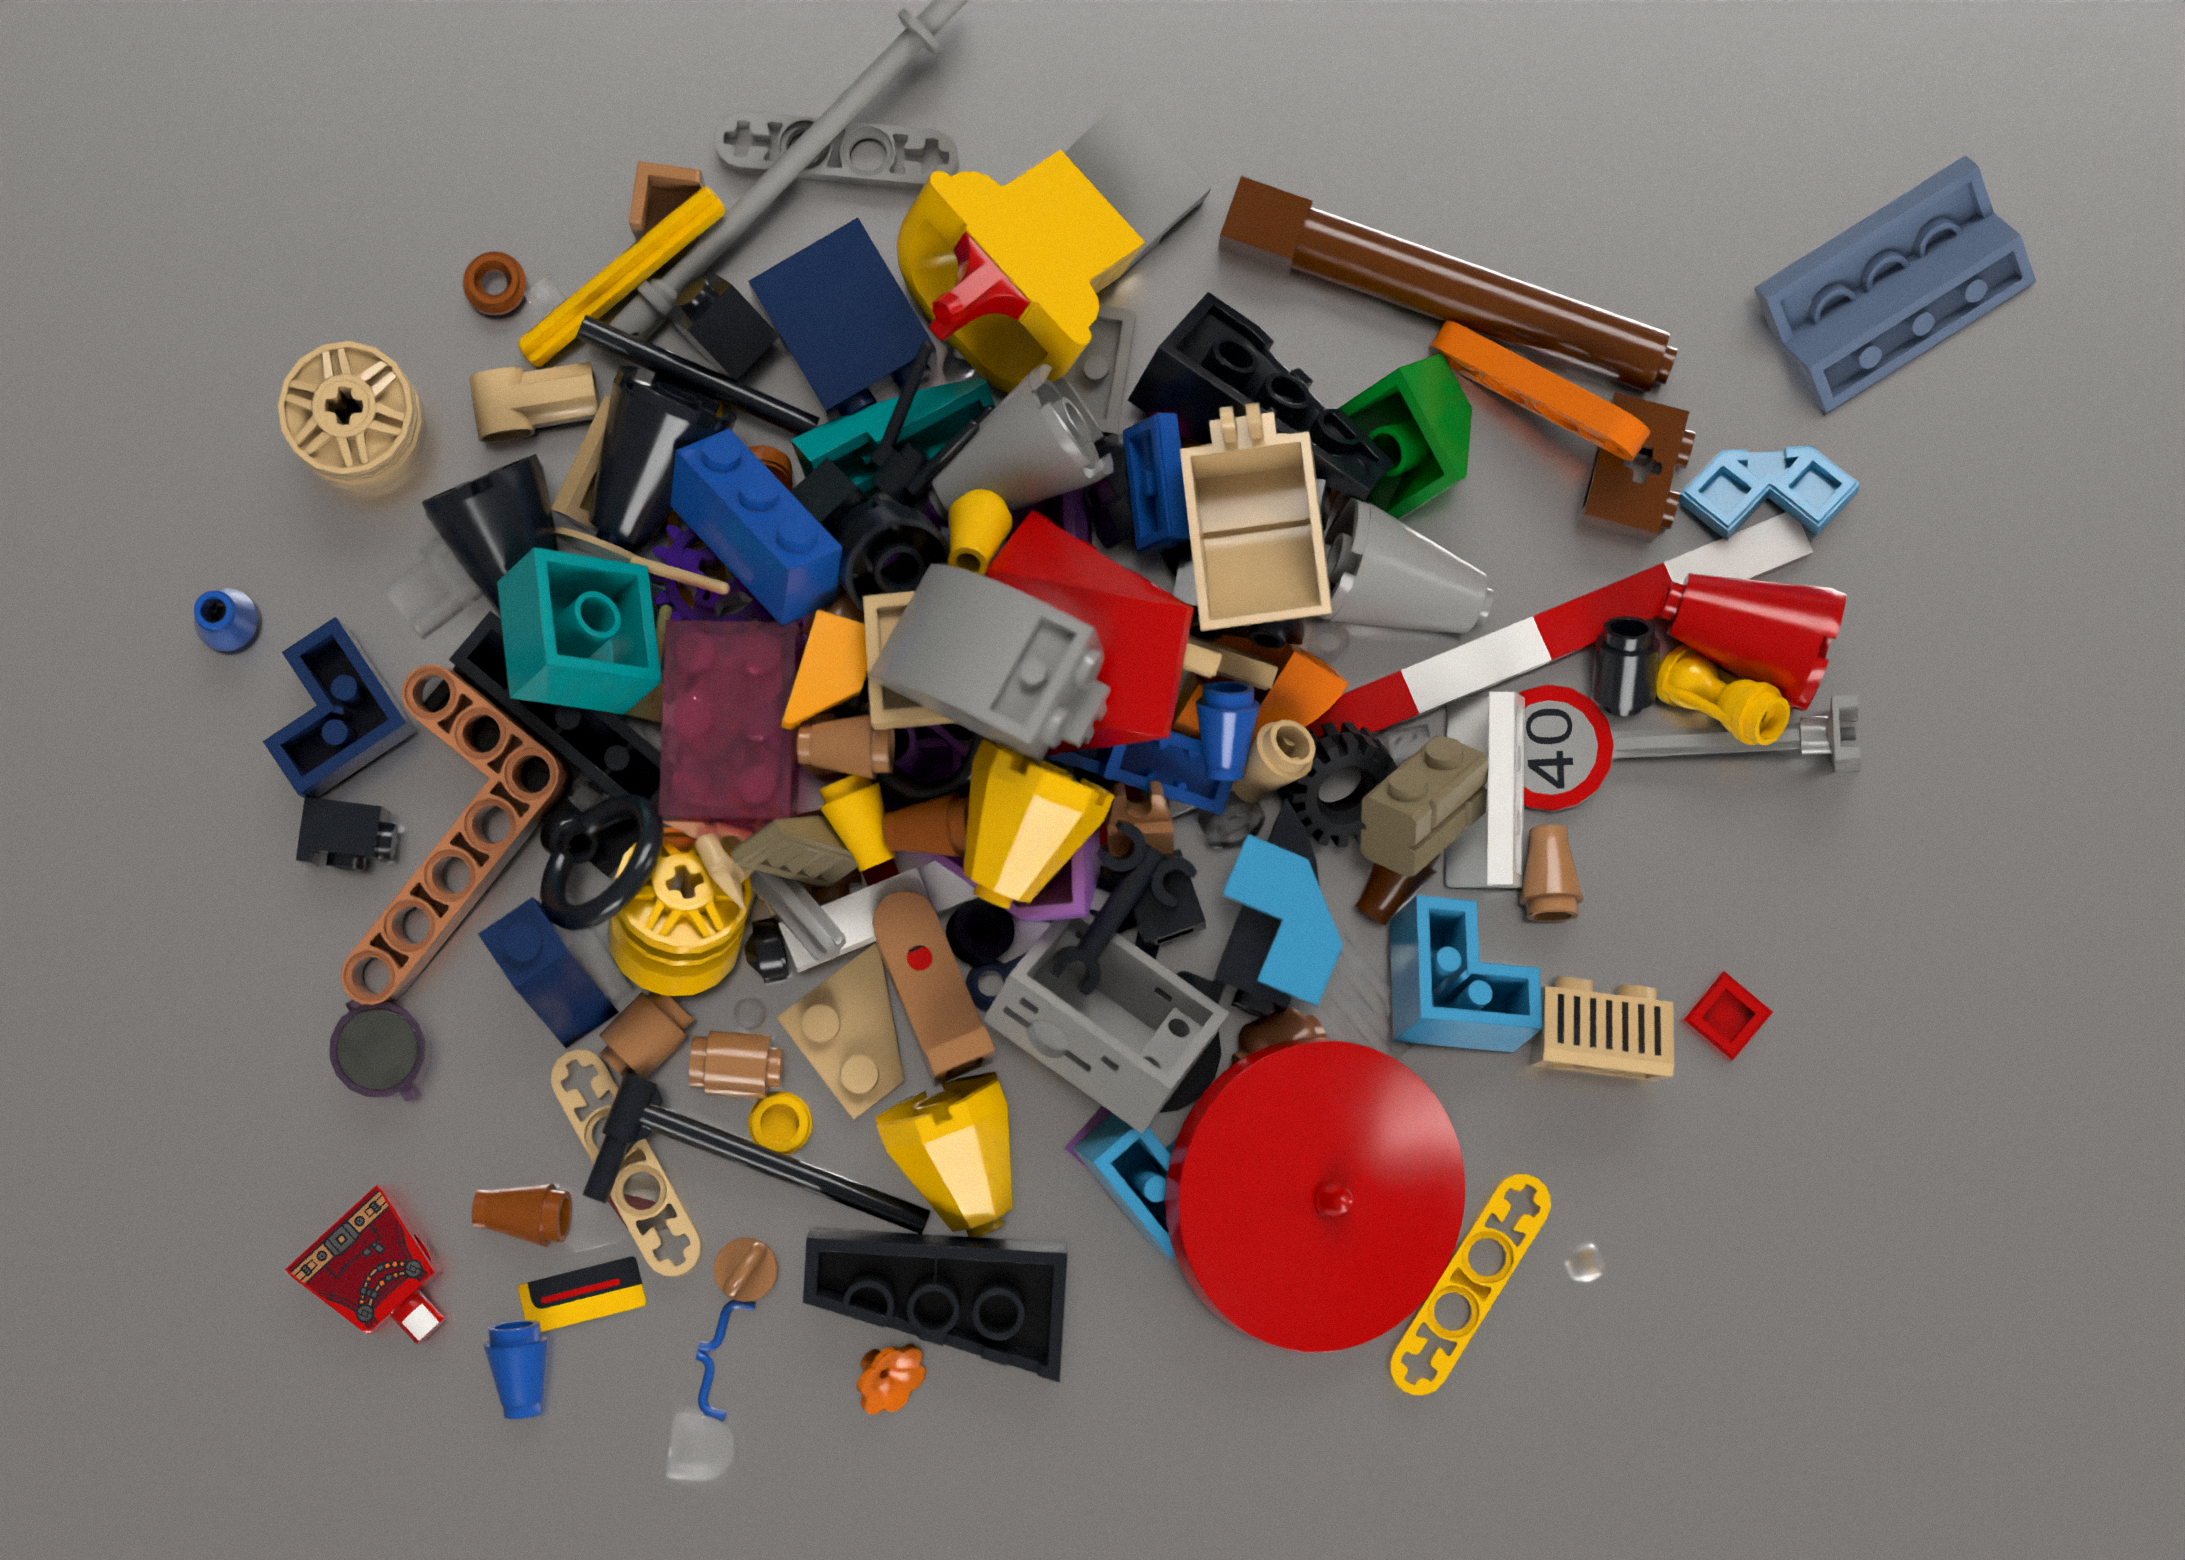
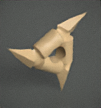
M704 820L663 821V823L682 831L688 836L696 838L694 845L709 875L747 913L740 883L754 869L736 865L733 858H730L724 849L733 852V848L752 836V831L716 821L713 825Z

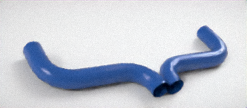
M730 1300L724 1305L720 1313L714 1338L710 1342H700L695 1360H699L704 1364L705 1372L698 1395V1404L700 1410L710 1418L724 1421L726 1412L714 1409L708 1404V1395L715 1366L710 1356L704 1352L713 1351L721 1345L730 1314L734 1309L742 1308L754 1311L756 1302Z

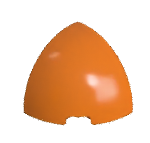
M1222 635L1219 639L1209 640L1272 660L1279 667L1272 689L1263 690L1254 687V700L1260 703L1251 745L1259 730L1270 722L1292 720L1306 727L1324 714L1339 699L1349 685L1348 681L1332 666L1302 649L1299 645L1286 643L1285 646L1280 648H1266L1252 643L1248 638ZM1190 671L1175 706L1172 728L1189 737L1201 740L1195 701L1202 698V686L1215 681H1239L1217 674L1216 676L1212 675L1210 678Z

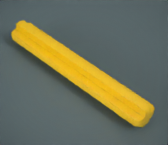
M701 187L523 335L517 344L521 353L535 367L543 366L576 338L585 315L595 319L602 317L721 218L726 208L720 198L709 187Z

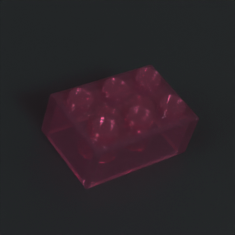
M666 620L659 798L660 817L666 821L704 820L709 823L719 821L728 824H769L774 819L798 817L800 764L797 759V741L799 729L798 726L791 730L781 727L803 657L804 633L797 623H787L781 626L777 622Z

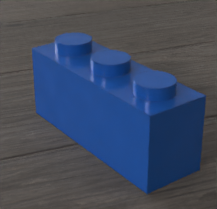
M730 428L676 450L670 506L781 626L835 602L842 546Z

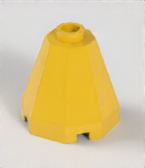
M983 739L972 763L963 872L966 877L977 883L973 894L1007 909L1010 908L1013 899L1030 903L1104 821L1114 795L1083 778L1080 783L1072 781L1073 777L1067 774L1068 771L1042 760L1039 765L998 743L996 745L990 740Z
M996 1071L957 1078L942 1084L944 1092L927 1098L926 1091L906 1098L875 1117L877 1129L887 1153L952 1232L966 1230L968 1237L981 1236L1000 1228L1004 1224L1002 1215L1013 1209L1008 1104Z

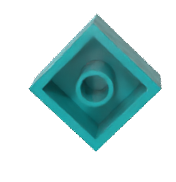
M533 547L497 582L510 698L625 714L662 682L648 566Z

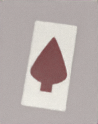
M653 1175L627 1181L624 1187V1195L631 1207L637 1210H646L657 1203L661 1188L658 1180ZM582 1194L571 1196L572 1215L568 1239L573 1253L633 1238L611 1196H609L607 1204ZM670 1204L659 1216L639 1221L638 1225L644 1235L653 1226L658 1231L668 1229L664 1220L676 1218L677 1213L672 1204Z

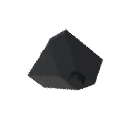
M1207 292L1159 345L1127 401L1144 411L1148 418L1157 413L1177 414L1180 436L1204 445L1212 443L1209 421L1220 419L1219 408L1233 406L1235 417L1247 416L1245 404L1259 403L1261 414L1274 412L1277 434L1309 431L1317 479L1326 480L1327 487L1365 500L1389 470L1393 461L1344 411L1335 408H1325L1308 390L1313 380L1300 367L1289 371L1269 351L1274 341L1261 327L1210 292Z

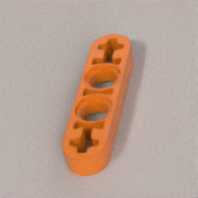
M1445 321L1428 347L1433 355L1443 353L1450 368L1622 459L1633 461L1650 435V430L1647 426L1629 412L1456 322Z

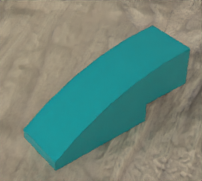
M977 378L917 391L894 448L901 450L905 443L909 442L932 459L969 421L974 419L987 405L992 404L995 406L987 382L983 378ZM899 396L866 406L849 416H841L791 439L805 477L828 458L863 493L876 487L877 485L874 484L871 478L880 466L872 461L869 456L881 442Z

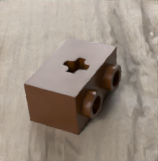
M1615 392L1609 402L1632 414L1650 430L1649 437L1636 456L1646 458L1645 469L1654 474H1649L1642 483L1634 482V470L1624 466L1630 465L1632 461L1622 459L1597 446L1577 524L1651 543L1659 534L1660 527L1671 529L1675 518L1680 493L1671 491L1670 487L1675 467L1685 469L1691 455L1695 432L1685 429L1690 411Z

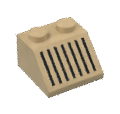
M1561 976L1556 977L1555 987L1544 986L1541 988L1542 1030L1533 1036L1530 1058L1531 1066L1659 1081L1673 1077V1002L1657 1000L1658 989L1620 984L1618 995L1593 992L1594 981Z

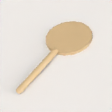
M564 527L556 528V536L563 541L602 558L648 566V573L725 595L730 590L726 582L639 557L621 547L576 530Z

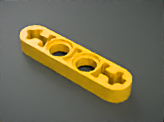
M1514 1174L1502 1179L1494 1187L1453 1252L1448 1266L1438 1283L1421 1303L1391 1351L1388 1359V1372L1393 1383L1400 1390L1412 1395H1427L1436 1391L1449 1375L1547 1219L1551 1209V1197L1547 1187L1538 1178L1528 1174ZM1526 1185L1534 1191L1530 1201L1533 1205L1537 1206V1210L1533 1216L1521 1214L1510 1228L1512 1231L1522 1233L1521 1239L1515 1246L1512 1240L1503 1232L1485 1227V1222L1492 1214L1499 1223H1502L1511 1208V1204L1504 1199L1505 1193L1509 1189L1520 1192ZM1482 1238H1490L1497 1241L1504 1251L1502 1268L1491 1276L1477 1274L1471 1268L1468 1260L1471 1246ZM1447 1293L1462 1295L1470 1306L1468 1322L1457 1330L1442 1328L1434 1317V1307L1437 1300ZM1424 1323L1435 1336L1453 1341L1454 1345L1447 1355L1441 1347L1436 1346L1428 1359L1429 1366L1435 1369L1433 1376L1429 1380L1418 1377L1413 1384H1410L1404 1379L1408 1368L1401 1363V1359L1406 1352L1418 1355L1422 1351L1428 1339L1416 1336V1332L1421 1324Z

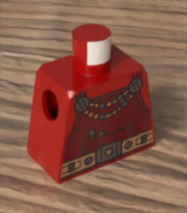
M376 1185L285 1269L291 1277L367 1335L377 1333L393 1319L411 1340L418 1345L446 1319L422 1293L442 1271L393 1193L384 1185Z

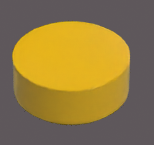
M776 1091L768 1093L767 1099H759L753 1105L748 1117V1130L754 1143L782 1154L790 1155L803 1148L810 1139L813 1130V1117L809 1107L801 1098L789 1092Z

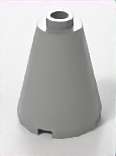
M1044 364L1032 370L980 423L979 430L966 442V445L931 479L933 488L928 490V495L933 507L943 520L948 522V513L951 505L971 490L984 489L996 493L1005 501L1009 512L1099 482L1113 473L1111 453L1099 458L1094 442L1103 437L1096 420L1084 401L1064 377L1053 383L1047 378L1053 367Z
M1352 497L1348 498L1338 510L1324 540L1325 543L1332 545L1327 557L1332 613L1316 615V617L1322 618L1325 622L1467 634L1475 624L1482 626L1485 623L1494 600V591L1487 588L1488 579L1485 573L1367 500L1361 501Z

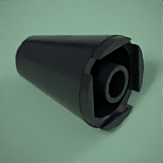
M630 365L620 366L613 380L589 515L590 523L598 528L596 538L614 544L629 552L634 544L648 545L673 511L670 503L676 450L730 428L732 430L736 422V414L732 411L720 417L716 415L721 404L717 400L655 373L651 384L634 379L639 368Z
M537 454L490 471L486 475L466 481L422 501L426 517L500 618L497 582L533 547L559 551L544 465H541Z

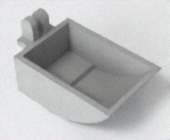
M930 564L867 678L1039 765L1049 747L1055 748L1062 739L1077 747H1080L1081 743L1088 744L1095 733L1092 723L1094 720L1101 721L1107 711L1105 700L1111 691L1109 686L1095 680L1101 669L1104 654L1102 653L1103 647L1094 627L994 579L945 564Z

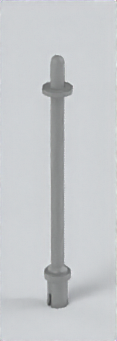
M933 0L916 18L903 8L897 15L906 29L663 278H653L650 282L645 280L636 287L639 293L609 325L646 341L668 319L666 315L676 305V298L680 291L689 282L698 278L923 47L937 55L944 49L934 36L968 0Z

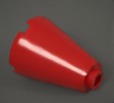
M1688 573L1683 584L1671 582L1661 608L1660 618L1670 621L1667 633L1741 679L1767 682L1777 687L1781 692L1782 698L1788 701L1790 709L1806 711L1819 688L1829 663V659L1825 657L1831 638L1837 639L1845 610L1846 594L1829 587Z

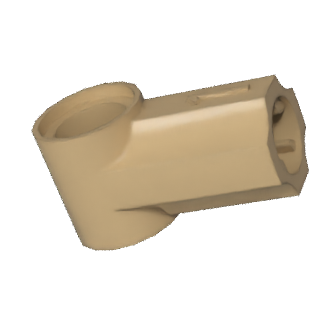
M591 361L528 372L519 367L496 368L478 372L469 377L478 440L481 442L490 443L516 440L534 434L535 428L594 419L600 407Z

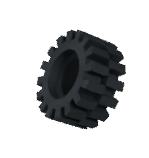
M1343 721L1340 733L1333 722L1321 724L1324 735L1319 738L1316 737L1311 729L1308 730L1315 743V756L1310 771L1305 776L1279 788L1278 791L1284 800L1285 798L1288 799L1305 826L1308 837L1312 835L1317 843L1327 846L1331 838L1337 848L1348 847V835H1353L1358 844H1361V829L1365 826L1361 822L1362 798L1395 771L1398 766L1380 740L1376 739L1373 733L1362 726L1359 731L1354 723ZM1351 766L1361 770V780L1354 791L1348 796L1334 802H1324L1319 798V789L1330 774L1341 768Z

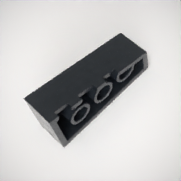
M810 1228L806 1238L803 1303L884 1328L886 1326L917 1336L920 1340L940 1346L947 1345L979 1355L982 1359L1004 1366L1008 1364L1036 1373L1039 1377L1060 1383L1068 1254L1067 1243Z

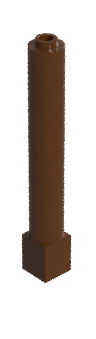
M1241 176L1220 233L1218 244L1220 249L1288 273L1292 267L1443 321L1456 322L1474 332L1648 393L1654 381L1664 385L1667 382L1678 349L1667 345L1670 333L1321 211L1312 207V200L1244 176Z

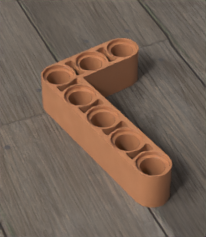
M426 664L415 668L409 673L402 685L401 697L404 706L415 719L485 774L489 780L346 958L341 968L342 986L348 996L360 1004L376 1005L397 1000L406 992L562 796L569 783L570 772L567 762L558 751L464 675L449 667ZM440 676L449 685L450 699L442 710L432 712L424 704L423 689L432 678ZM489 716L499 726L500 739L491 751L483 753L473 743L472 730L481 718ZM539 756L549 766L550 780L545 788L533 793L524 786L521 774L525 763L531 758ZM498 806L508 815L510 829L503 840L493 843L483 834L482 819L487 811ZM454 857L462 859L468 865L470 872L467 886L458 893L448 890L442 879V869L446 862ZM414 907L423 910L428 916L430 923L429 932L420 943L410 941L405 936L402 928L405 914ZM374 957L386 964L390 974L386 988L380 993L369 990L364 984L362 977L363 968Z

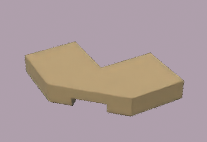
M1188 636L1182 669L1210 678L1212 675L1216 676L1217 674L1267 690L1268 688L1272 689L1279 667L1272 660L1213 641Z

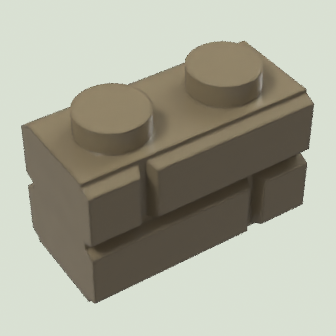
M1441 734L1434 736L1362 798L1361 822L1365 826L1361 829L1360 853L1365 856V859L1408 878L1415 876L1465 831V827L1471 826L1486 813L1487 789L1483 785L1487 783L1489 759L1483 752L1464 745L1456 739Z

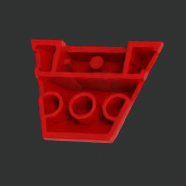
M1031 510L988 566L985 577L1022 591L1094 627L1103 647L1102 653L1104 654L1101 669L1095 680L1109 686L1111 689L1105 700L1107 707L1105 715L1101 721L1094 720L1092 723L1095 733L1088 744L1081 743L1080 747H1077L1062 739L1055 748L1049 747L1044 757L1084 749H1101L1169 738L1194 608L1132 569H1126L1101 554L1095 546L1087 541L1077 539L1053 524V520L1039 511Z

